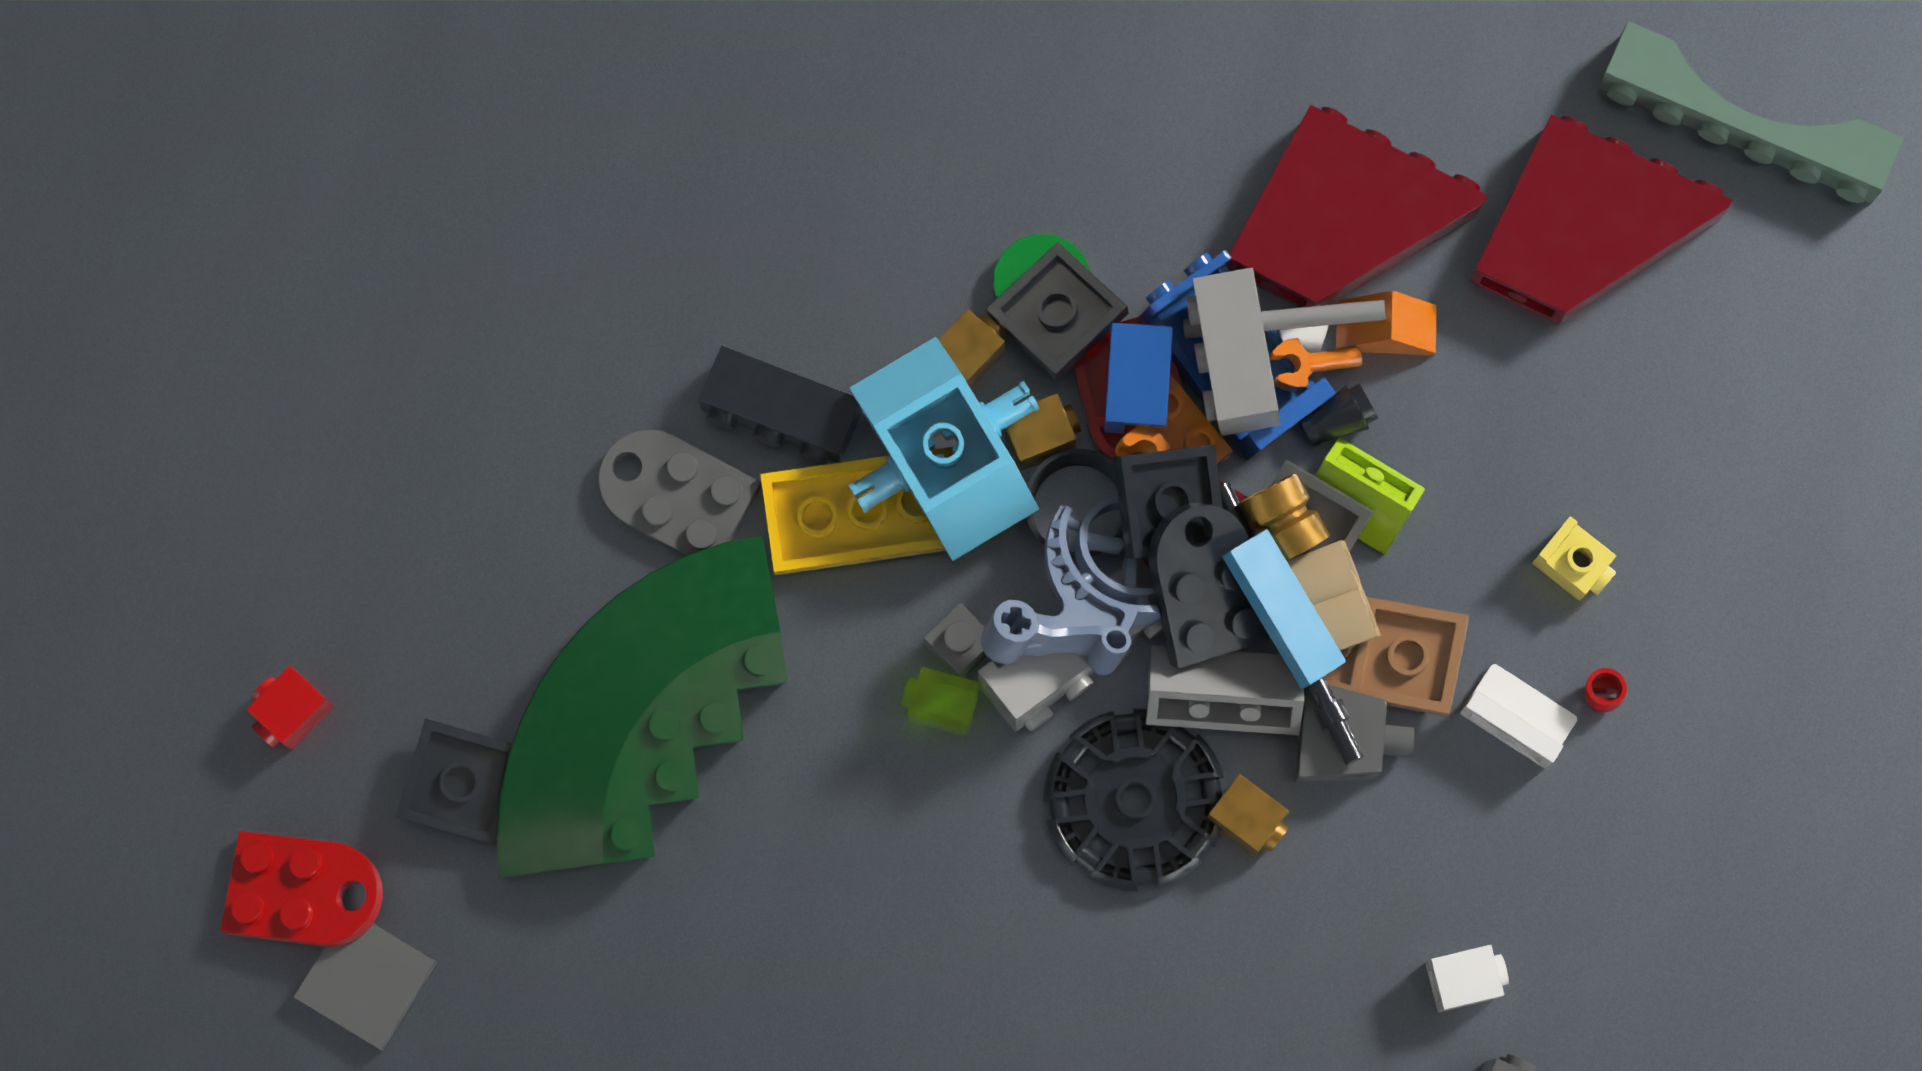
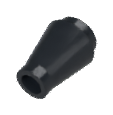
M1359 383L1350 389L1345 385L1312 414L1300 420V423L1313 447L1326 441L1368 430V424L1377 420L1378 417Z

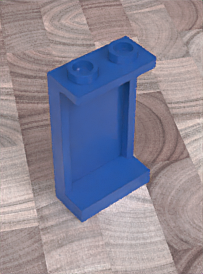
M1226 250L1214 259L1208 253L1203 254L1183 270L1188 278L1175 287L1168 280L1145 298L1150 305L1138 317L1144 325L1173 327L1171 361L1203 403L1202 392L1212 390L1209 372L1199 374L1194 344L1203 343V337L1185 339L1183 319L1189 318L1186 297L1195 296L1193 278L1230 272L1226 264L1231 259V256ZM1275 330L1264 331L1268 354L1283 342ZM1288 359L1270 360L1273 379L1280 374L1294 373L1295 371L1294 364ZM1309 376L1308 385L1301 391L1288 392L1274 386L1281 426L1228 435L1246 460H1249L1336 394L1325 377L1315 383Z

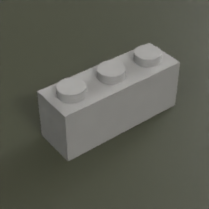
M1253 267L1193 278L1195 296L1186 297L1191 327L1201 325L1204 340L1203 343L1194 344L1199 374L1209 372L1212 390L1202 392L1207 421L1218 420L1221 436L1281 426Z
M1151 645L1146 725L1299 735L1304 706V688H1300L1281 654L1232 651L1182 668H1176L1170 665L1166 646Z

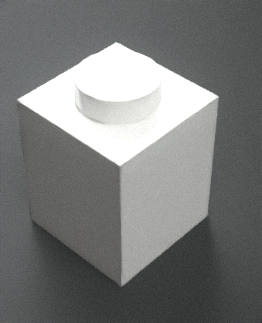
M1492 945L1433 958L1425 962L1438 1013L1504 996L1502 986L1509 984L1508 972L1503 956L1501 954L1494 955Z

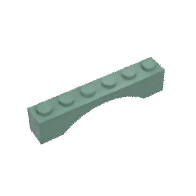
M1630 21L1627 22L1598 85L1599 89L1607 92V96L1619 104L1626 106L1637 104L1653 111V116L1670 125L1682 123L1698 130L1699 136L1711 143L1719 145L1729 143L1743 149L1744 154L1753 161L1762 164L1776 163L1790 169V174L1796 179L1811 184L1820 182L1835 188L1836 193L1841 198L1854 203H1863L1865 201L1871 204L1883 191L1904 141V137L1859 118L1837 124L1803 126L1779 123L1753 115L1726 101L1705 84L1686 62L1673 39Z

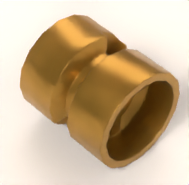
M1293 473L1238 503L1250 528L1261 529L1262 532L1268 529L1286 561L1314 547L1330 536L1318 512L1307 510L1305 505L1310 497L1297 473Z

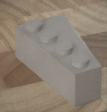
M1137 558L1135 588L1152 587L1153 581L1150 569L1142 559ZM1122 568L1108 578L1122 584ZM1157 600L1150 601L1149 605L1158 607ZM1161 618L1148 625H1132L1129 630L1131 644L1144 634L1151 640L1163 632ZM1131 647L1128 649V651L1126 652V654L1124 655V657L1118 665H1120L1129 656L1133 654L1134 651L1131 649ZM1078 654L1022 655L1017 661L1004 664L1000 668L993 661L978 670V686L1015 733L1024 726L1031 732L1054 714L1049 707L1064 695L1069 701H1072L1086 691L1094 683L1089 677L1094 671L1089 667L1087 657Z

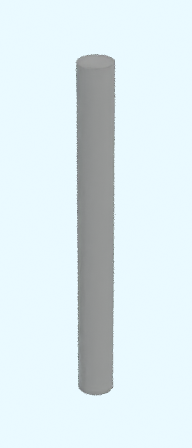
M1384 300L1261 311L1264 331L1386 320ZM1190 318L1183 319L1185 339L1203 337L1201 325L1191 327Z

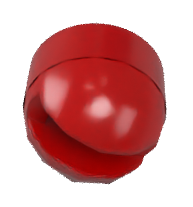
M1601 668L1594 671L1589 676L1584 687L1587 704L1595 711L1602 713L1618 708L1627 693V683L1624 677L1616 670L1610 668ZM1616 693V698L1595 696V694L1611 695Z

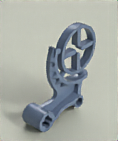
M1118 495L1108 497L1095 504L1083 520L1071 516L1070 514L1073 509L1066 505L1064 507L1061 505L1047 532L1044 560L1047 578L1055 597L1060 603L1061 614L1058 616L1037 614L1027 603L1019 600L1002 602L995 609L980 638L981 647L991 660L1001 664H1010L1017 661L1022 655L1042 656L1052 653H1073L1086 656L1089 667L1095 673L1108 675L1116 669L1130 648L1131 637L1129 630L1131 626L1148 625L1161 618L1159 607L1149 605L1150 601L1156 600L1154 586L1135 588L1137 558L1124 559L1122 584H1119L1100 571L1089 553V550L1118 555L1125 547L1124 540L1121 538L1088 532L1089 524L1095 518L1110 511L1120 510ZM1067 528L1076 531L1074 551L1082 575L1075 567L1069 554L1066 540ZM1149 557L1138 558L1149 561Z

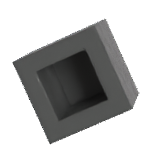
M959 603L924 637V647L960 683L987 657L981 647L980 640L985 627Z

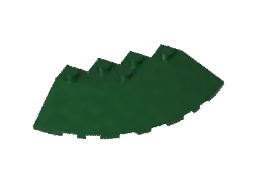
M762 535L724 542L685 555L649 573L617 594L587 620L560 651L539 682L519 722L507 758L499 797L496 837L499 878L655 857L649 806L698 799L699 790L693 748L743 741L737 691L781 686L787 683L781 631Z

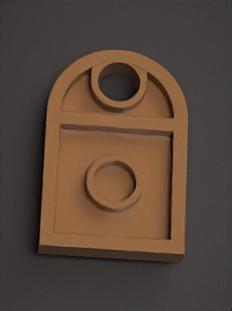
M1367 597L1381 636L1346 649L1342 653L1346 662L1325 675L1329 685L1387 701V706L1450 717L1469 616Z

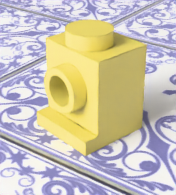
M1570 516L1532 564L1580 601L1589 590L1598 596L1616 573L1609 565L1617 555L1578 526V522ZM1580 551L1589 558V566H1577L1573 561V553Z

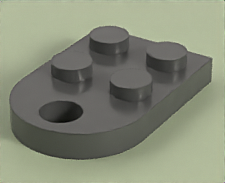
M654 429L635 431L619 439L606 453L599 472V487L602 498L615 518L626 526L682 556L731 541L762 487L760 481L668 432ZM625 456L636 457L642 462L640 475L632 481H622L614 474L616 463Z

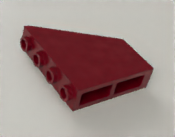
M1310 105L1229 254L1231 259L1226 266L1229 271L1253 267L1257 287L1298 308L1330 305L1475 219L1488 195L1479 191L1480 186L1472 179L1459 174H1455L1452 177L1436 169L1434 161L1427 156L1417 152L1407 154L1391 146V140L1382 133L1372 129H1366L1364 132L1348 124V119L1339 111L1330 107L1319 109Z
M1551 114L1469 282L1559 325L1718 223L1729 209L1732 199L1722 195L1723 191L1713 183L1705 180H1696L1694 182L1677 174L1678 170L1664 160L1653 158L1649 161L1632 153V147L1622 140L1613 137L1603 139L1588 132L1587 126L1575 118L1569 116L1558 118Z

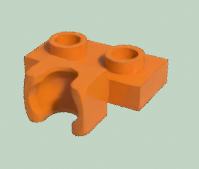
M1171 374L1169 378L1166 428L1137 426L1123 436L1115 448L1116 455L1120 457L1134 452L1151 453L1215 445L1217 465L1227 459L1233 450L1212 424L1207 421V418Z

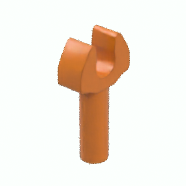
M1298 338L1285 340L1269 353V360L1288 359L1294 364V373H1284L1274 378V386L1288 392L1301 391L1308 385V377L1313 372L1359 367L1362 365V354L1359 347L1309 353L1301 345Z

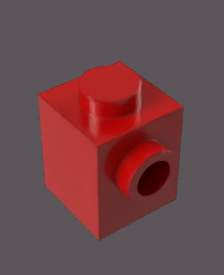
M289 665L277 679L273 676L269 677L256 688L251 696L254 702L247 710L257 719L251 728L265 742L274 748L280 741L284 746L293 750L334 706L298 671Z

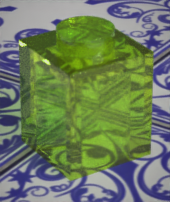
M921 666L918 679L908 678L901 706L909 708L908 722L967 738L980 693V682Z

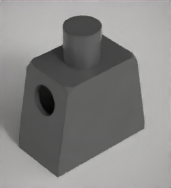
M1330 685L1336 700H1343L1351 716L1347 722L1364 755L1362 759L1345 765L1329 730L1323 731L1314 713L1318 708L1308 687L1304 688V706L1298 736L1296 783L1378 777L1382 772L1383 755L1412 757L1415 729L1409 726L1386 724L1387 701Z

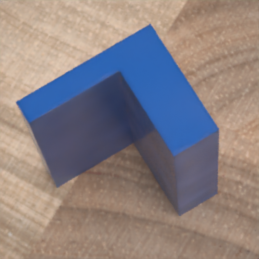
M1112 323L1109 342L1104 432L1124 434L1125 425L1166 428L1173 327Z

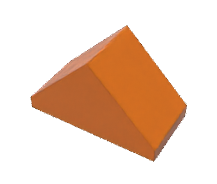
M1393 290L1337 301V304L1384 300L1386 320L1337 324L1335 350L1359 347L1361 352L1435 355L1437 305Z

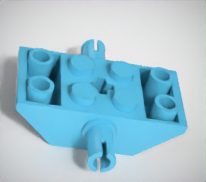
M934 337L849 388L889 454L886 457L888 463L856 482L848 484L855 498L875 488L873 491L857 499L865 513L873 506L902 489L906 493L911 491L953 562L1040 510L1014 460L1000 439L1002 436L1001 430L1033 411L1036 412L1040 409L1033 395L1023 402L1013 405L1030 395V390L1024 381L986 405L982 401L978 402L953 360L937 337ZM940 435L946 441L954 438L958 442L952 447L954 455L945 458L942 454L934 456L931 453L936 448L934 438Z

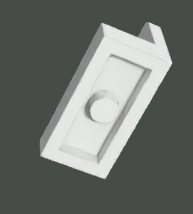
M1497 664L1489 667L1460 712L1462 716L1544 769L1555 761L1564 747L1562 745L1577 722L1576 715Z

